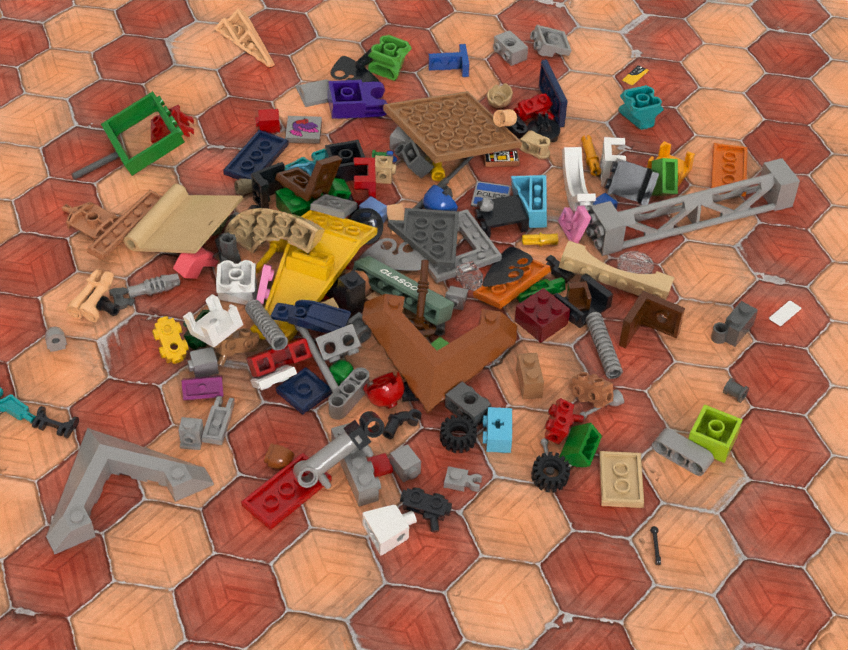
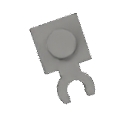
M448 466L444 488L464 492L465 487H469L470 490L478 492L480 484H475L474 482L481 483L482 476L480 474L470 476L468 475L469 470Z

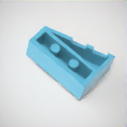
M546 175L511 176L512 193L519 196L529 217L528 227H547Z

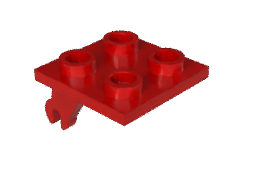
M179 105L169 108L171 112L169 117L173 116L177 122L175 127L179 126L187 137H190L189 132L194 135V129L187 127L190 126L188 121L194 124V118L181 112ZM156 115L151 119L152 143L161 140L171 133L160 115Z

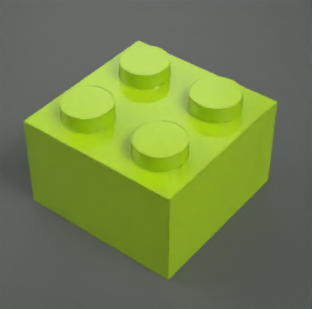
M704 404L688 439L710 451L715 460L725 463L739 434L743 419Z

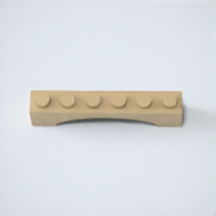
M568 240L559 268L581 276L587 273L598 282L640 296L642 291H645L664 300L667 299L674 277L656 271V274H637L614 268L592 256L585 249L586 246Z

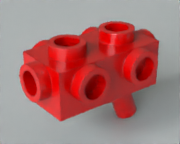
M546 93L537 94L531 99H524L514 108L515 113L523 122L537 117L539 113L542 116L548 113V117L551 120L555 117L548 111L553 104Z
M560 398L556 401V404L550 406L548 411L550 416L544 427L546 429L545 439L559 445L567 436L569 427L573 425V422L583 423V415L573 414L575 404Z

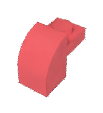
M201 247L196 253H181L173 269L184 278L197 279L203 266L216 267L219 260L213 256L212 252Z

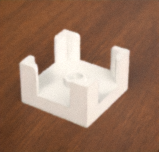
M604 137L600 168L602 170L601 186H604L606 179L610 177L612 162H616L617 158L626 161V156L612 155L611 145L624 146L625 138Z
M212 294L205 300L210 311L197 322H195L191 312H188L183 318L192 336L215 347L240 328L243 322L236 306L230 304V309L227 312L222 308L219 298Z

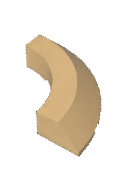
M256 208L237 214L228 223L224 233L235 234L237 243L251 253H254L266 240L279 241L284 239L289 244L309 254L320 242L325 229L308 219L273 209Z

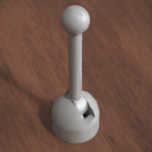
M618 389L613 390V401L609 405L619 406L623 404L624 398ZM594 407L586 412H580L579 415H583L584 419H586L587 415L601 408Z

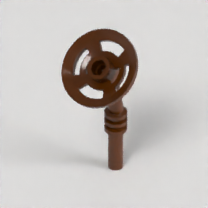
M421 260L420 281H418L417 293L419 294L416 315L406 316L424 337H430L436 333V326L425 320L424 317L426 294H428L429 282L427 281L429 260Z

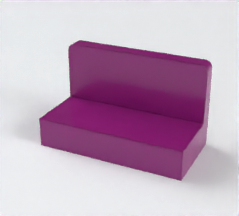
M222 375L183 378L181 380L183 400L216 398L217 396L224 397Z

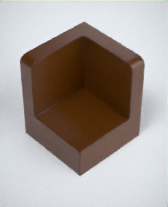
M587 282L568 283L566 294L568 302L580 311L590 310L591 294Z

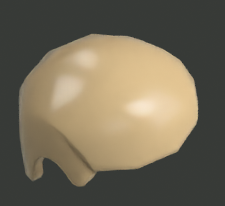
M506 83L502 86L495 84L487 93L488 103L495 108L508 106L513 96L512 88Z

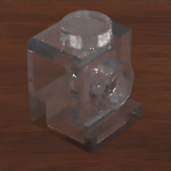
M473 261L456 266L455 279L460 282L464 289L475 291L482 286L483 274Z

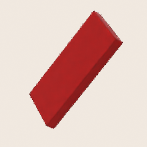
M304 453L300 454L290 464L241 501V505L269 530H272L324 487L317 480L314 486L305 488L295 478L293 474L294 466L300 461L309 459ZM310 471L304 472L302 477L307 476ZM325 472L324 474L329 479V482L332 481V476Z

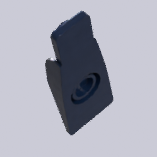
M298 300L295 302V305L277 303L271 314L274 320L285 321L296 326L324 333H330L345 327L351 316L350 311L312 300Z

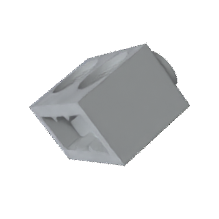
M353 324L315 338L323 360H329L330 363L340 360V356L346 353L348 356L359 352V348L362 347ZM346 336L354 337V343L351 346H345L344 339ZM328 343H334L336 346L335 351L331 354H328L325 350Z

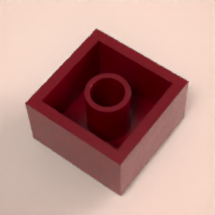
M542 288L516 305L515 322L541 343L568 325L570 309L546 289Z

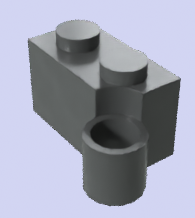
M412 139L406 144H399L395 148L394 153L402 161L406 162L408 168L420 178H423L434 168L427 154Z
M741 301L726 318L725 323L718 322L714 324L711 340L717 344L727 342L736 347L754 325L758 309Z

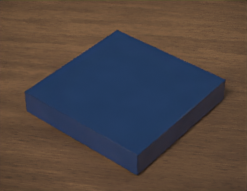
M307 367L276 387V392L302 415L332 394L331 388Z

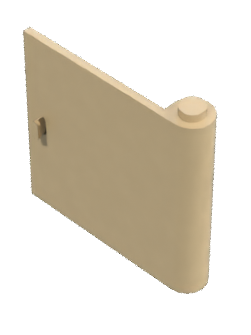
M174 184L123 239L124 244L132 251L196 253L244 198L243 196L188 195L183 185Z

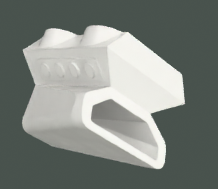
M226 260L218 264L216 291L219 300L246 305L250 300H256V263L243 260L239 264H234L232 261Z

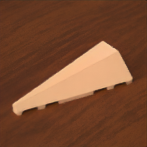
M237 9L228 19L223 18L215 26L214 29L233 41V43L264 63L267 67L270 68L275 65L245 11Z

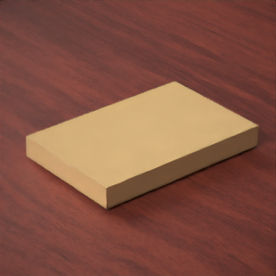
M600 451L601 506L643 508L644 492L641 453Z

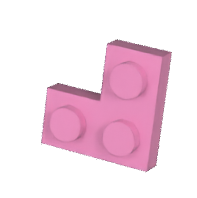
M578 206L575 213H573L571 208L564 207L558 222L568 240L579 243L590 223L591 217L585 206Z
M264 264L256 299L262 304L264 299H268L270 289H267L268 281L272 282L274 270L271 269L272 265Z

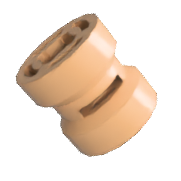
M512 109L497 110L493 115V121L498 127L513 126L517 121V115Z

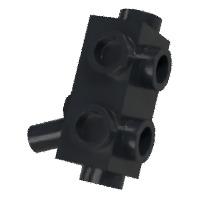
M413 487V489L407 488V490L403 489L400 502L403 503V510L413 511L423 515V519L430 520L431 532H439L438 520L444 521L445 515L449 516L452 508V503H449L445 496L433 493V495L426 494L423 489Z

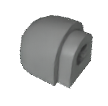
M57 326L50 327L45 333L47 349H50V352L66 349L65 345H67L64 331Z

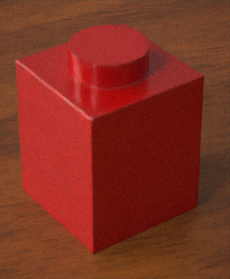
M279 109L258 110L259 117H255L256 127L267 133H280Z

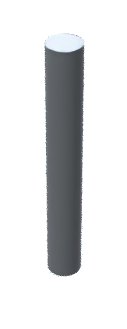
M115 151L72 173L71 176L76 180L119 158V155Z

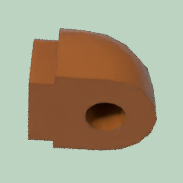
M271 443L264 463H267L268 467L273 469H283L290 464L295 455L291 450Z

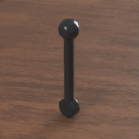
M652 526L650 532L653 534L655 565H661L657 538L659 529L656 526Z

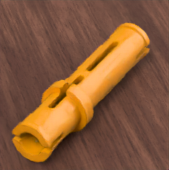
M584 135L581 138V142L586 154V164L590 168L591 175L596 176V171L598 176L602 171L599 165L600 159L596 155L591 136L587 135L588 140H586Z

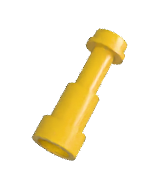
M432 162L434 168L431 170V177L434 181L439 182L445 178V170L442 167V162Z

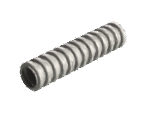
M255 299L250 300L245 306L246 313L274 350L284 349L288 343L287 337L267 310H265L261 302Z
M592 312L587 315L585 321L606 377L615 379L621 376L623 370L601 313Z

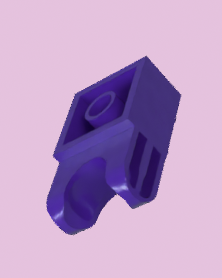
M362 80L328 81L327 97L332 119L385 116L386 112L383 110V105L388 103L386 100L380 99L385 92L384 85L381 82H362Z

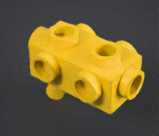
M168 316L159 318L157 320L158 323H155L152 333L155 341L159 340L161 345L159 347L160 356L162 359L165 358L167 363H180L184 360L183 358H186V351L189 350L186 340H182L179 334L182 333L181 325L179 322H175L174 318L169 319ZM173 344H175L177 346V349L172 350L170 347L173 346Z

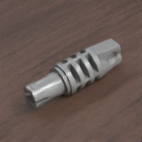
M178 274L161 275L154 279H146L138 285L129 286L127 291L130 298L145 294L151 296L152 294L166 292L179 286L180 279Z

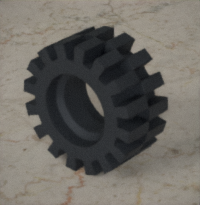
M458 414L457 418H455L454 415H451L450 419L447 417L445 422L441 423L440 442H442L443 447L446 446V450L449 451L452 448L453 453H456V450H459V453H463V449L467 452L470 448L474 447V443L476 444V423H473L471 418L468 420V416L464 415V418H461V414ZM463 431L464 433H466V435L462 437L453 436L451 432Z
M549 452L548 456L546 453H542L541 457L538 456L534 461L531 478L532 481L535 480V486L540 484L539 489L543 490V488H546V492H550V489H552L553 493L557 492V488L559 491L562 490L569 479L571 470L568 467L569 462L565 461L564 456L559 458V453H556L555 456L552 455V452ZM553 467L558 471L559 475L549 477L543 473V469Z

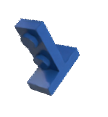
M459 44V52L429 54V71L461 69L462 77H469V59L466 44Z

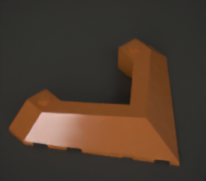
M383 294L364 303L362 321L365 325H368L378 344L382 345L387 357L401 377L407 381L408 387L415 397L419 398L427 414L438 403L445 400V395L462 381L466 384L481 372L483 367L490 362L492 363L502 355L503 351L516 343L517 325L500 311L482 309L477 327L436 351L402 313L404 296Z

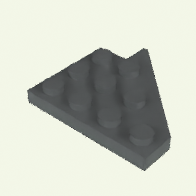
M405 208L404 221L388 220V227L434 266L455 268L459 211Z

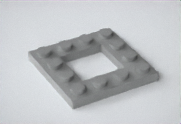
M468 209L459 212L458 231L462 233L473 248V251L456 256L455 268L436 267L429 261L428 272L436 283L502 260L501 253Z

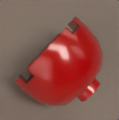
M393 372L381 375L372 380V385L368 386L367 383L363 387L370 403L377 407H386L387 409L393 408L398 404L397 402L402 398L405 388L399 372H397L396 376H394Z

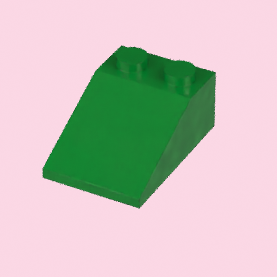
M289 188L275 191L276 207L278 210L300 217L308 212L311 203L317 200L311 196L310 201L307 202L302 197L296 196Z

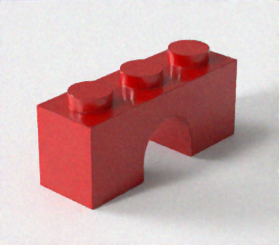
M298 338L288 342L287 346L282 350L277 351L271 348L247 357L246 360L252 376L260 377L276 371V368L310 358L312 354L306 338Z

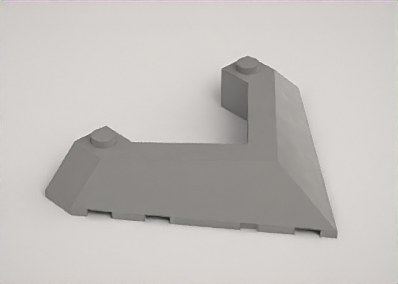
M87 428L46 537L54 554L96 537L90 519L91 510L94 504L97 503L103 491V486L111 474H125L131 476L132 479L144 482L148 480L158 482L159 485L168 488L175 502L213 486L214 483L204 467Z

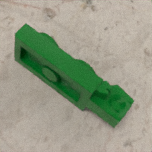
M561 277L551 281L548 279L537 281L523 293H520L516 299L521 303L542 288L551 294L560 293L566 290L565 280Z

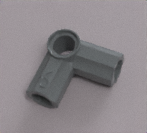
M229 232L220 234L215 239L220 263L229 260L234 264H239L241 258L237 249L235 234H230Z

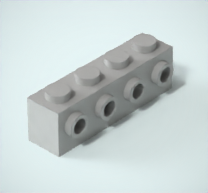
M348 424L331 428V440L333 441L345 432L343 428ZM357 448L342 459L340 464L360 507L379 501L381 483L378 477H374L372 462L367 461V455Z

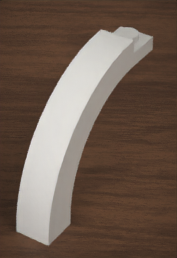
M564 147L562 149L563 175L569 206L572 211H576L578 206H585L586 210L590 211L593 202L596 201V194H588L582 163V147Z

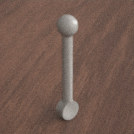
M543 438L540 443L544 448V453L548 456V440ZM547 467L546 473L548 475H553L554 468Z

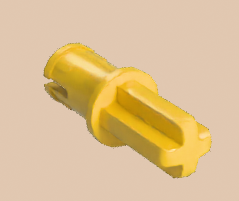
M539 232V234L522 235V244L539 245V247H542V245H558V233L542 234V232Z

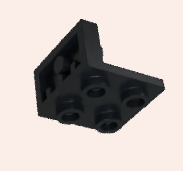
M283 162L251 173L253 200L262 208L269 209V196L275 194V191L285 188L275 179L277 173L285 171Z

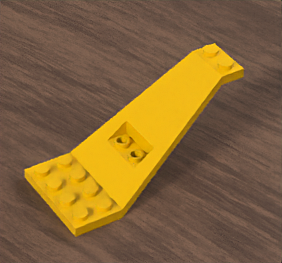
M313 210L306 212L301 217L324 228L323 236L309 254L287 242L265 305V310L271 316L277 303L295 305V302L298 300L320 302L360 247L377 235L378 228ZM274 320L287 337L288 342L294 338L298 331L293 324ZM254 324L250 328L251 332H257L259 335V339H265L263 334Z

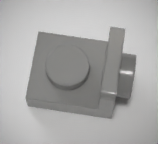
M450 286L449 291L445 294V298L454 302L453 309L463 310L468 296V289Z

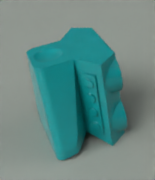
M647 85L624 90L620 95L625 104L621 105L618 111L640 130L653 127L656 116L664 111L661 106L662 100L655 97L654 89Z

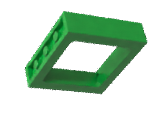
M153 91L101 124L121 161L132 176L185 143L182 138L184 133L179 126L175 127L177 125L176 120L173 116L169 117L171 112L161 96L157 97ZM154 112H159L171 133L130 159L118 136Z

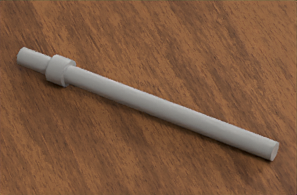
M294 325L296 330L300 331L302 337L306 338L310 352L334 394L338 393L340 388L307 328Z

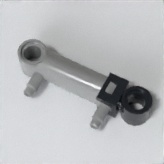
M373 411L363 413L360 416L359 424L356 420L352 421L343 428L345 432L309 459L298 462L293 468V474L302 487L308 488L314 486L317 480H319L326 489L331 488V483L324 473L358 448L368 457H372L374 453L368 445L371 443L368 436L376 438L383 433L384 423L381 418ZM376 421L374 426L368 427L371 422ZM310 471L307 476L302 477L304 472Z

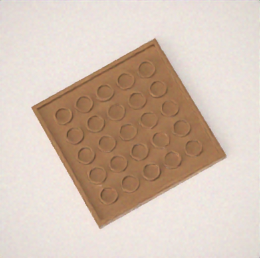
M468 91L383 105V110L434 163L521 148L522 142L508 128L496 126L493 121V114Z

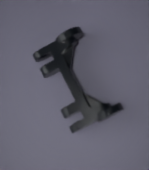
M40 406L32 427H38L42 431L45 430L46 426L57 428L56 434L58 436L64 434L65 438H69L73 429L79 424V417L74 416L68 422L61 423L48 419L46 408Z

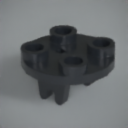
M539 113L537 119L532 120L527 125V132L530 130L534 131L539 135L549 138L550 142H556L560 135L558 123L549 119L548 113H545L544 117Z

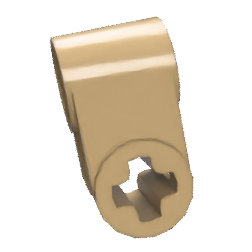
M530 130L520 139L522 145L519 149L521 151L531 154L538 159H547L550 156L548 149L550 146L549 138Z

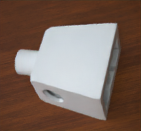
M396 505L362 513L363 526L380 556L409 538V525L417 522L413 511L401 514Z

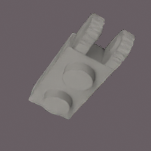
M217 396L214 406L211 407L202 434V442L223 444L235 404L234 398H229L226 407H221L223 403L222 396Z

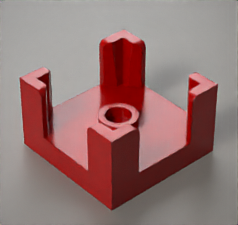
M354 158V165H368V176H354V189L368 190V198L371 196L376 199L375 158ZM355 200L354 202H357L359 207L365 200Z

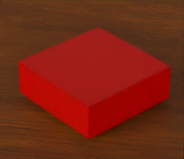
M386 453L367 458V461L372 462L374 477L393 473V467Z

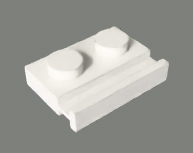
M284 365L277 368L276 371L253 378L250 381L254 388L264 390L277 382L288 380L289 377L296 375L297 372L294 366Z

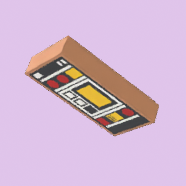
M505 150L484 154L485 167L519 166L520 164L518 150Z

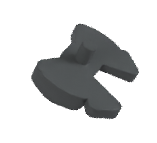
M124 287L109 290V294L113 296L114 303L120 306V310L127 308L128 305L132 306L135 302L133 298H123V295L128 293L127 288Z

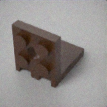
M336 155L317 161L311 176L299 167L277 173L275 179L283 187L289 188L296 196L302 197L308 202L311 196L317 199L320 198L321 193H329L342 158Z
M642 291L623 320L619 346L626 348L641 324L677 338L680 333L685 308Z

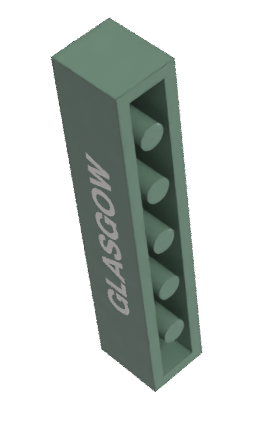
M371 256L354 261L353 270L364 271L369 278L372 290L381 295L404 296L403 307L416 314L419 294L417 293L418 282ZM428 289L424 308L425 320L436 326L451 320L454 302Z

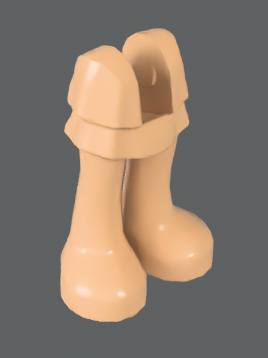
M96 269L90 275V278L86 279L87 285L75 299L70 301L66 311L75 318L80 319L84 316L91 322H97L100 314L96 309V305L105 292H108L109 287H111L114 274L107 271L104 273L102 270Z

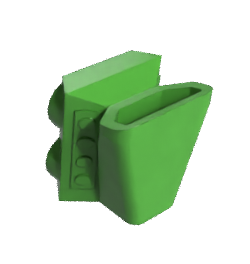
M391 35L380 37V43L373 45L371 53L368 55L373 59L368 66V70L395 81L399 76L405 56L412 49L410 44Z

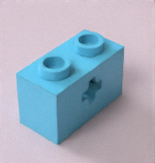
M488 407L487 415H483V427H487V431H483V444H486V452L511 453L512 408Z

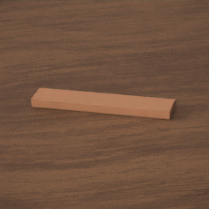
M149 190L87 248V253L103 261L123 242L125 236L163 196Z

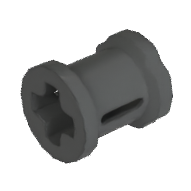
M730 378L723 389L724 394H730L739 403L745 399L749 392V387H743L736 383L734 378Z

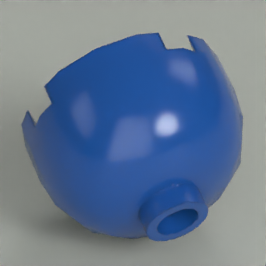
M433 185L423 197L425 209L457 211L458 206L449 194L447 196L442 193L444 190L437 185Z

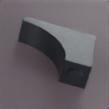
M352 270L337 278L326 295L330 299L334 298L340 309L350 311V318H352L358 312L363 313L366 281L355 270Z

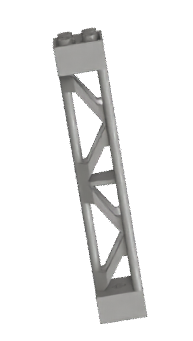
M783 158L765 162L761 175L758 177L619 212L611 201L592 205L589 214L591 220L586 228L588 237H591L595 248L604 256L640 244L772 210L778 211L793 207L800 180ZM745 191L746 194L756 192L735 210L715 203L741 196ZM762 196L768 202L767 205L750 209V205ZM703 205L721 212L720 217L700 222L701 206ZM656 210V211H654V212H650V213H646V214H641V213H645V212H649V211ZM679 212L659 229L638 223L647 219ZM686 215L692 222V224L674 228V225ZM626 226L644 232L642 237L624 241Z

